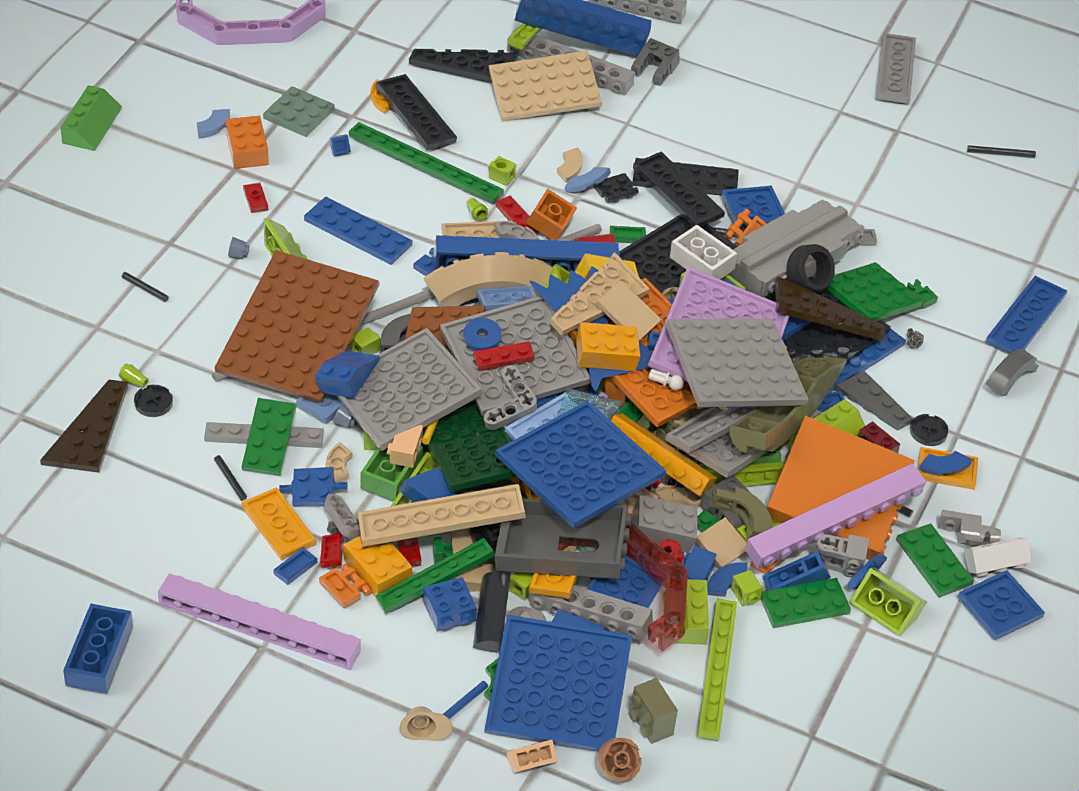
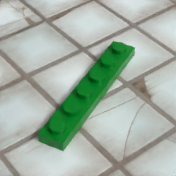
M482 538L375 595L385 614L423 595V587L451 580L494 557V551L485 538Z

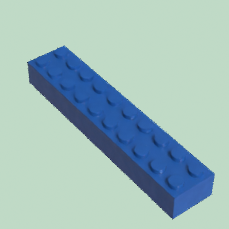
M436 235L433 271L442 266L444 268L454 264L453 261L470 259L472 255L483 254L488 256L495 255V252H506L513 256L522 254L525 258L532 260L536 258L552 267L557 264L569 272L571 270L575 272L585 254L611 258L615 252L620 257L619 243Z

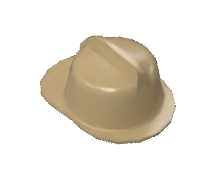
M424 706L411 709L400 723V731L404 737L413 740H443L451 734L453 729L452 722L448 717L432 712Z

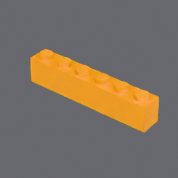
M614 414L611 422L659 463L668 475L699 496H702L705 491L712 488L717 477L624 414Z

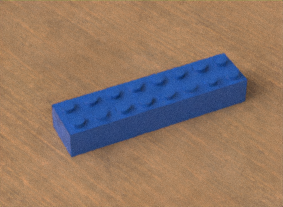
M519 0L514 19L517 22L636 57L647 42L652 20L585 0Z

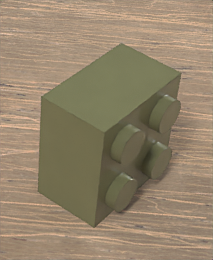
M655 678L634 686L633 696L631 697L630 716L633 721H637L642 735L647 737L651 744L673 736L678 709L659 680Z

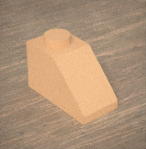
M422 425L395 435L393 443H389L387 455H390L391 464L414 467L423 438Z

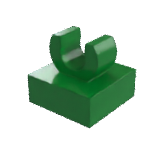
M434 537L433 539L434 564L453 554V551H451L452 543L447 542L442 545V537Z

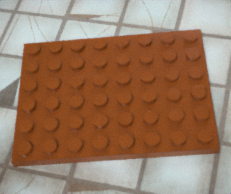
M275 250L214 367L215 372L296 397H302L309 401L322 403L326 393L320 392L315 375L324 362L349 349L380 285L379 280Z

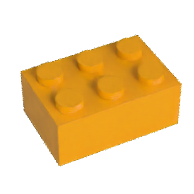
M580 322L576 335L578 367L636 371L640 359L637 327Z
M361 536L344 544V561L350 567H354L358 571V575L368 582L374 597L412 576V566L391 542L363 547Z

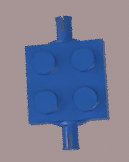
M333 467L294 469L291 485H279L281 493H292L293 507L324 505L328 494H335L336 490H348L347 481L335 482Z

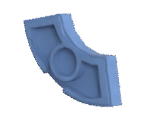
M230 109L212 110V115L208 119L197 122L198 138L212 136L218 133V130L222 127H226V119H230Z
M594 167L584 175L571 177L564 187L565 191L578 192L587 189L586 187H590L595 183L596 185L610 175V168Z

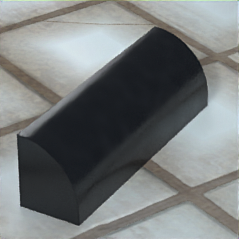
M491 571L482 577L473 648L494 653L498 652L504 632L511 572Z

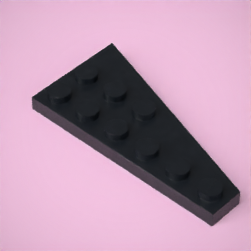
M413 49L409 57V64L492 82L489 65L515 62L519 56V50L507 53L504 50L488 52V50L461 49L460 52H451V49H445V52H438L435 49Z

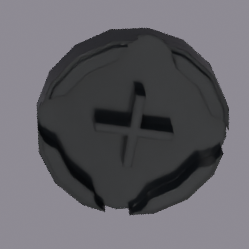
M148 385L147 388L143 390L141 388L134 395V406L141 415L147 417L162 416L172 408L173 396L169 389L164 386Z
M921 414L912 420L910 434L920 444L937 446L945 442L948 436V425L939 416L934 415L933 417L929 416V414Z

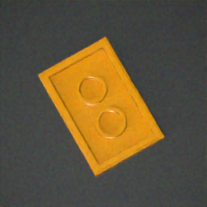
M920 447L918 471L926 481L975 490L978 457L965 455L973 460L971 465L962 472L934 475L919 470L921 463L928 454L946 456L953 452Z

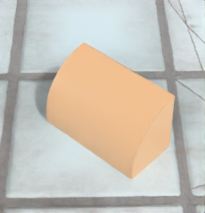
M546 740L505 751L510 767L514 772L558 761L553 740Z

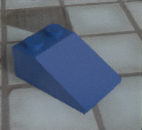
M345 350L327 360L315 375L320 392L354 399L378 363L380 356Z

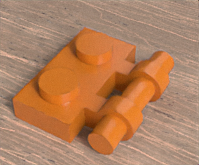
M748 209L738 214L737 220L729 226L728 232L725 234V237L729 240L733 236L738 237L735 242L737 246L743 244L744 236L767 224L757 215L751 220L748 217L751 213ZM742 224L747 226L744 231L739 229Z
M347 563L341 567L343 572L334 568L319 577V583L343 608L361 599L360 592L367 596L372 593L368 582L358 575V571Z

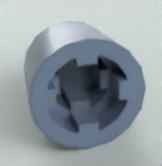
M232 237L228 256L240 258L248 256L250 246L247 245V242Z
M342 404L333 422L347 428L354 427L357 421Z

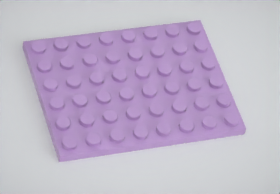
M688 267L667 319H773L782 338L789 315L776 312V302ZM664 324L648 366L666 374L670 372L669 375L671 376L678 375L688 382L667 327Z

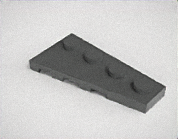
M865 371L835 386V391L843 392L848 396L847 399L852 402L857 401L863 405L864 410L874 412L878 415V419L897 431L910 425L913 420Z

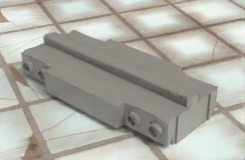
M823 199L812 204L811 207L801 210L799 213L791 210L744 236L743 244L733 249L737 253L735 269L728 273V275L751 293L765 297L775 291L777 276L789 281L787 262L790 254L797 247L808 244L824 246L831 253L835 263L844 257L845 250L862 241L864 226L849 217L848 211L844 207L839 205L834 207ZM809 255L805 263L807 278L817 272L816 260L811 255Z

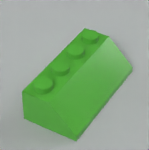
M88 85L60 127L62 144L95 151L119 114L122 106L105 89Z

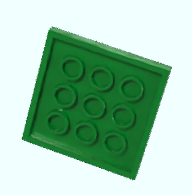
M876 262L834 275L832 282L826 288L851 310L875 321L922 307L924 302L916 293L912 292Z

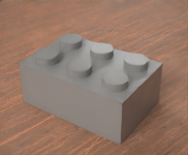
M640 495L633 508L632 541L659 546L660 540L666 541L671 539L681 544L683 552H690L697 540V507Z

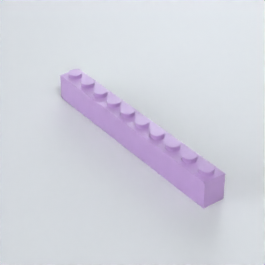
M910 464L749 538L744 549L757 568L764 565L769 566L776 559H784L796 550L801 551L809 544L817 543L818 538L822 535H836L847 526L849 528L853 527L862 519L868 520L877 512H885L892 505H900L907 498L919 496L923 492L926 480L915 465Z
M169 573L158 590L160 605L350 671L361 652V639L354 635H348L333 628L318 625L316 622L301 619L296 615H289L278 609L263 606L258 602L243 599L238 595H231L220 589L205 586L200 582L185 579L182 576Z

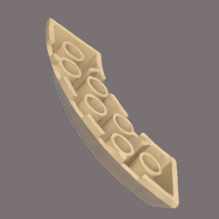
M495 252V255L488 256L476 254L470 256V259L453 261L454 264L444 268L442 266L424 277V281L439 302L445 306H459L466 301L477 298V289L532 286L530 280L545 287L551 274L552 266L536 258L533 260L525 258L522 254H519V256L509 255L506 252ZM534 289L536 296H539L540 294Z

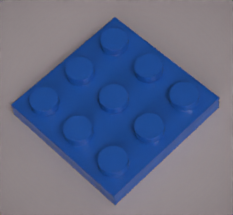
M772 185L722 190L721 196L734 223L737 220L738 214L742 213L745 209L751 212L748 216L751 220L757 215L767 224L785 214ZM742 224L739 229L745 230L747 226Z
M623 555V558H625V571L621 570L620 579L594 577L587 588L594 592L649 608L666 578Z
M1008 570L960 591L958 594V599L994 640L1043 618L1045 614L1043 609Z

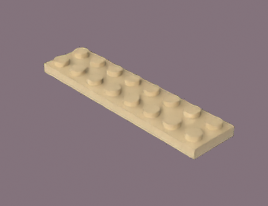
M519 484L358 512L363 547L526 518Z

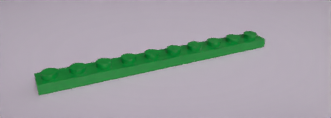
M360 122L349 130V137L493 204L504 194L503 188Z

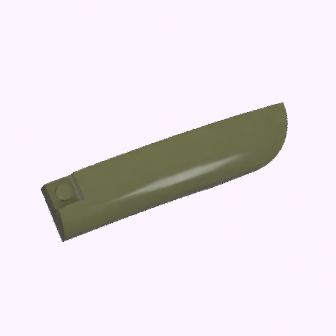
M823 356V358L808 357L793 363L809 399L807 405L755 407L749 414L730 426V437L733 444L745 453L753 448L757 451L767 450L771 452L779 448L800 429L805 415L811 417L842 372L847 359Z

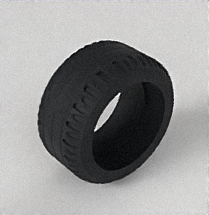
M818 244L801 245L790 254L787 262V276L790 282L812 292H821L830 285L834 278V259L824 246ZM809 255L816 260L817 267L816 276L812 282L809 281L805 272V263Z

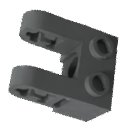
M650 38L633 62L631 70L635 72V75L640 76L648 64H653L658 68L653 75L652 81L662 85L669 74H672L680 63L679 49Z
M731 475L704 492L700 507L719 520L726 517L737 530V528L742 526V522L736 513L710 506V499L716 489L733 492L736 487L750 492L734 475Z

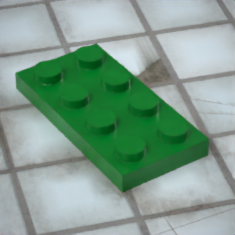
M264 398L257 399L241 466L242 470L281 476L297 408L296 403Z
M931 523L897 535L896 541L938 598L973 585V578Z
M837 578L762 591L761 602L772 628L847 615L851 612V607Z

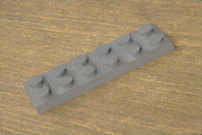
M889 33L883 34L876 99L909 104L916 37Z

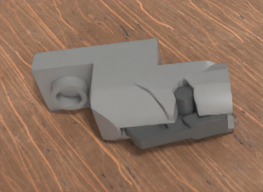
M942 510L938 528L958 531V542L976 547L1001 540V529L981 525L982 516Z

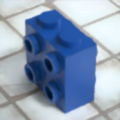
M463 577L423 587V601L436 631L447 630L458 625L476 621L477 607Z

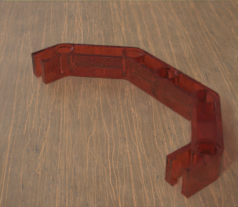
M631 523V526H627L630 529L629 541H625L627 543V556L666 588L664 615L648 625V640L654 643L656 642L655 638L658 637V648L664 651L685 635L688 572L681 563ZM560 537L558 550L562 551L568 546L599 547V543L592 539Z

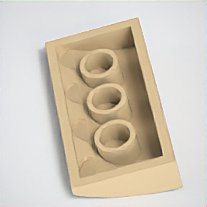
M470 528L450 531L453 554L473 544L469 533ZM481 563L454 577V579L463 577L469 592L480 591L482 577L488 572L495 571L494 563Z

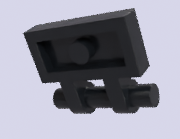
M626 173L606 178L597 185L596 183L594 184L595 190L601 198L605 197L606 203H615L622 198H631L639 193L637 187L633 188V183Z

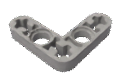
M513 365L504 367L501 374L504 384L514 399L484 414L485 426L490 430L505 426L533 413L537 409V399L518 368ZM507 374L514 375L515 381H512V378ZM518 386L525 388L522 392H515L514 389ZM525 397H526L527 401H528L529 403H531V405H528L527 403L525 404V400H524ZM513 408L516 412L508 415L505 413L506 410Z
M328 494L324 508L340 533L350 538L361 536L359 519L355 518L344 499L336 494Z

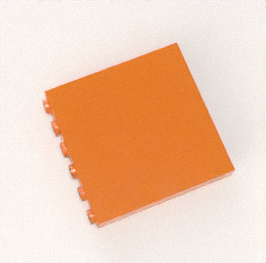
M805 415L770 498L767 510L772 520L782 524L899 469L914 464L915 460ZM903 503L892 505L885 512H877L868 520L862 519L853 527L849 528L847 526L833 536L848 539L850 534L870 538L866 559L871 560L880 553L884 554L887 547L884 545L885 540L889 541L893 531L889 528L891 525H895L898 518L896 510H900Z

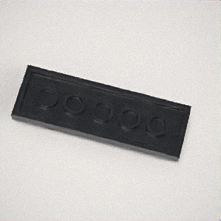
M406 74L376 82V88L426 150L457 141L455 133Z
M662 151L633 163V169L693 227L696 225L703 227L724 217L725 211Z
M635 158V162L644 158ZM673 162L706 194L721 196L722 190L737 189L739 169ZM634 170L633 186L653 188Z

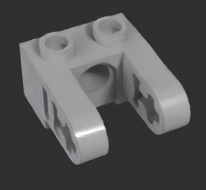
M825 534L818 538L816 551L821 556L826 555L825 563L828 569L854 577L865 564L870 538L849 534L847 539ZM824 542H829L828 548L824 547ZM835 543H838L837 550L834 549Z

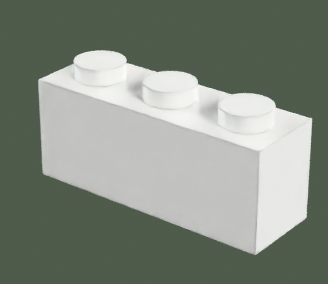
M1018 537L964 549L968 573H975L976 576L988 575V571L992 570L1003 572L1007 570L1006 567L1013 566L1014 569L1025 567V563L1032 562L1028 538Z

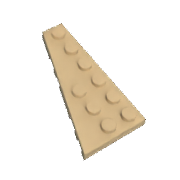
M614 252L611 258L602 265L601 269L595 272L583 284L576 295L574 294L570 301L553 315L550 324L562 336L579 328L580 322L589 323L606 315L595 303L620 280L639 298L649 294L650 288Z

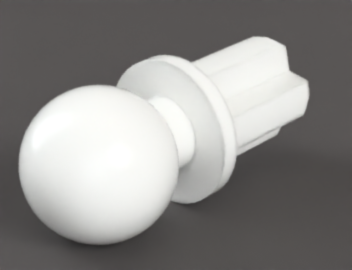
M654 369L650 371L649 379L662 383L663 387L667 383L672 390L677 391L684 386L683 378L678 375L670 377V372L666 374Z

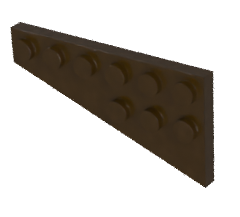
M777 276L775 281L776 312L883 341L885 337L883 324Z
M109 379L40 459L41 465L100 473L128 389V382Z

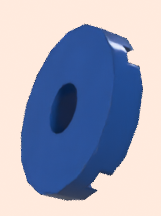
M487 318L471 320L463 330L464 342L468 344L470 349L475 351L497 347L501 342V328L496 322ZM485 333L487 336L479 337L478 334Z

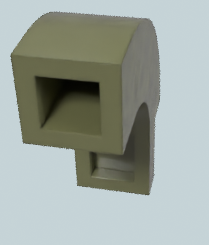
M736 487L733 492L716 489L710 499V506L732 511L743 519L747 527V541L749 538L773 528L771 516L765 505L755 495L742 488Z

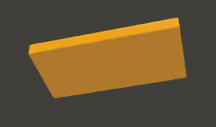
M277 487L241 502L243 510L281 561L291 557L303 547L308 549L317 545L315 537Z

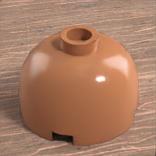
M612 738L603 743L597 754V766L601 774L615 782H624L634 778L640 771L642 757L639 756L638 746L627 738Z

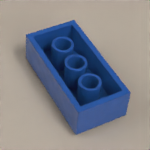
M90 603L63 669L65 686L108 693L133 628L132 611Z

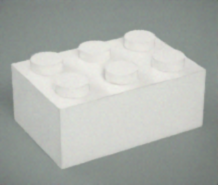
M696 225L672 241L670 258L685 269L690 267L720 280L735 269L737 253Z

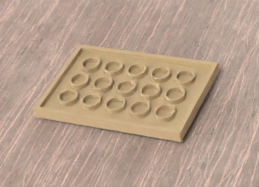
M588 51L489 65V73L502 121L602 106Z

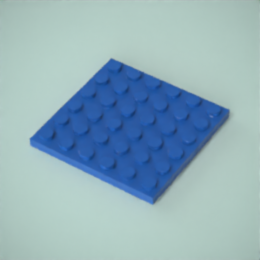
M588 400L498 448L495 452V456L573 529L666 476V470Z
M507 615L484 733L537 742L553 740L555 745L598 752L603 743L616 738L632 635Z

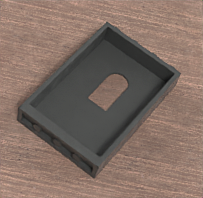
M522 498L526 518L501 522L495 553V566L498 571L620 579L621 570L625 571V558H623V555L627 556V543L625 541H629L630 529L627 526H631L632 514H628V505L616 504L573 529L543 500ZM559 538L592 539L599 543V548L589 553L559 551Z

